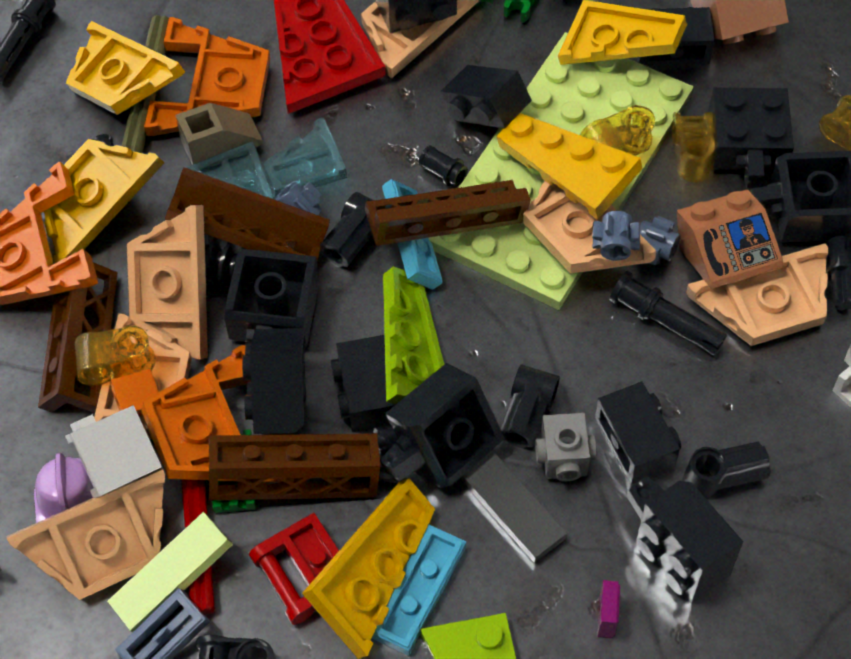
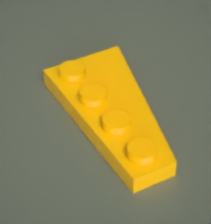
M519 113L496 136L500 148L527 168L536 169L541 173L542 179L551 186L553 184L559 186L565 191L567 198L576 204L578 202L587 207L588 213L597 220L643 169L640 157Z
M410 478L400 481L302 593L358 659L368 656L373 645L371 638L377 626L383 624L389 608L386 606L394 589L400 587L406 574L403 569L409 556L416 552L435 511V508Z

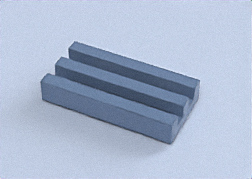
M178 588L115 651L122 659H149L192 617L193 619L152 658L173 659L210 620L201 613L200 608L189 599L186 592ZM182 605L184 609L166 627H163L134 657L131 653Z

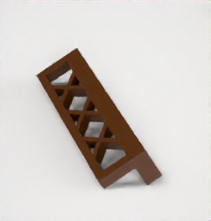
M183 167L174 196L165 216V220H171L185 212V208L190 205H203L204 234L250 250L316 256L317 260L320 244L324 240L330 223V219Z
M513 180L367 201L365 211L376 246L520 224L523 223V214L529 208L531 199L526 188L516 189Z
M94 262L97 278L104 280L102 294L97 296L92 287L54 294L38 408L54 412L65 403L94 413L96 412L107 364L118 272ZM88 306L92 307L99 318V326L95 329L91 328L84 317V309ZM85 339L95 353L94 361L89 364L79 350L80 342ZM82 374L90 387L89 397L74 392L75 377Z
M377 433L209 436V500L377 497L380 474ZM352 477H369L367 483H350L347 481ZM268 478H279L282 480L278 484H266L263 481ZM309 478L324 479L321 483L306 482ZM218 479H237L240 481L236 485H218Z

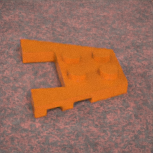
M169 17L164 38L166 51L199 54L188 103L150 101L144 125L146 136L179 131L176 114L208 103L249 113L251 118L260 116L271 60L269 50L230 36L227 39L211 35L207 28L197 25L194 29L183 25L181 19Z
M61 162L56 163L49 169L52 175L39 187L35 183L32 184L24 192L25 199L11 212L6 208L0 213V305L98 284L92 257L84 249L53 264L41 213L75 195L69 170Z
M245 345L232 350V354L220 362L216 359L207 364L204 371L188 380L183 378L142 402L141 412L168 479L209 480V436L240 435L222 390L247 385V382H251V380H243L242 358L245 355ZM268 478L263 482L280 483L282 480L279 478ZM218 479V481H238L237 479Z

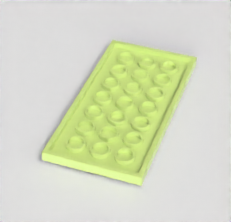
M565 32L526 88L532 101L520 113L640 157L643 169L611 204L617 211H621L692 97L694 86L628 58L560 65L558 54L568 34ZM500 127L459 188L513 180L516 189L526 188L531 201L535 200L545 180L542 179L541 173L536 169L527 168L499 147L496 136L503 130ZM524 223L429 238L435 252L557 310H560L583 273L570 274Z

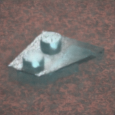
M324 117L314 122V129L301 139L299 136H296L287 144L283 151L275 153L264 162L265 173L275 198L293 181H297L299 185H305L310 182L316 188L347 178L346 167Z
M253 141L186 167L275 200Z

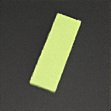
M203 512L107 602L129 630L134 632L178 588L185 590L233 544L211 518Z

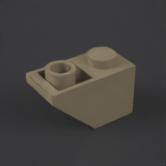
M208 103L176 114L181 142L194 169L263 145V140L249 113Z

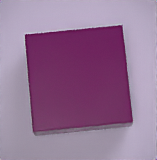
M603 580L599 600L597 637L613 638L616 634L620 603V585L618 581Z

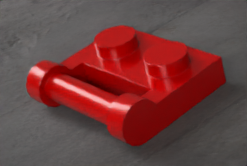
M315 513L308 515L259 543L249 553L255 566L262 567L287 608L285 614L292 625L304 622L316 609L305 596L302 598L299 596L275 557L285 550L309 586L339 551Z

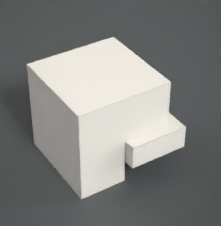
M134 405L97 422L93 414L70 424L73 433L65 436L68 444L74 443L94 488L90 490L93 498L100 497L162 467Z

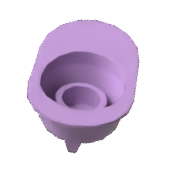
M57 453L54 460H51L42 467L37 475L34 489L36 523L93 498L90 490L94 487L80 458L65 457L63 453Z

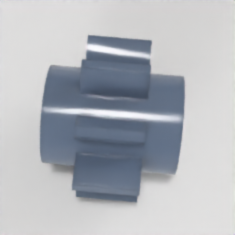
M293 181L275 198L277 201L319 215L322 210L318 205L320 202L318 198L322 194L310 182L305 185H299L297 181Z
M607 212L604 214L602 222H593L592 247L593 249H600L601 255L606 259L613 261L624 260L630 256L631 250L640 249L641 224L640 222L632 223V217L626 212Z
M660 216L658 218L654 217L652 223L644 220L640 226V234L656 250L655 260L650 263L655 266L660 264L662 259L671 261L681 239V234L672 231L675 222Z

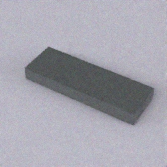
M493 450L459 478L534 563L567 539L568 533Z

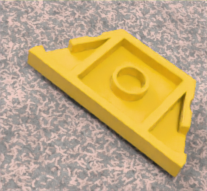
M91 21L86 29L91 35L86 47H79L75 58L76 63L70 70L66 84L74 93L118 115L181 77L185 70L179 62Z
M88 139L64 164L69 170L75 195L43 211L45 214L44 224L47 236L52 238L56 255L53 256L54 263L81 249L85 250L165 162L155 153L149 152L147 155L134 152L127 147L118 145L108 146L104 142Z

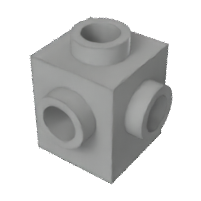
M585 413L543 415L541 439H535L537 464H544L546 479L557 478L560 481H573L581 476H587L590 460H596V442L594 435L587 436Z

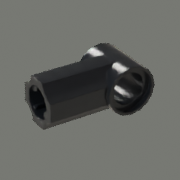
M355 192L349 197L343 207L340 221L320 244L321 253L328 258L329 262L338 267H348L369 239H374L365 211L366 202L374 200L360 192Z
M522 364L519 366L511 390L510 398L512 400L501 426V431L509 445L522 449L524 447H533L543 415L553 405L559 386V375Z
M759 441L721 450L712 447H701L691 455L682 480L692 482L705 498H709L719 489L768 479L771 474L770 458L765 446H762ZM697 469L707 470L713 477L703 476Z

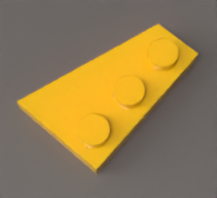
M583 0L558 54L560 65L674 54L687 26L685 15Z

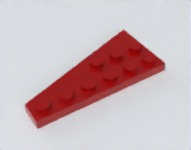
M274 0L288 114L386 76L384 63L344 0Z

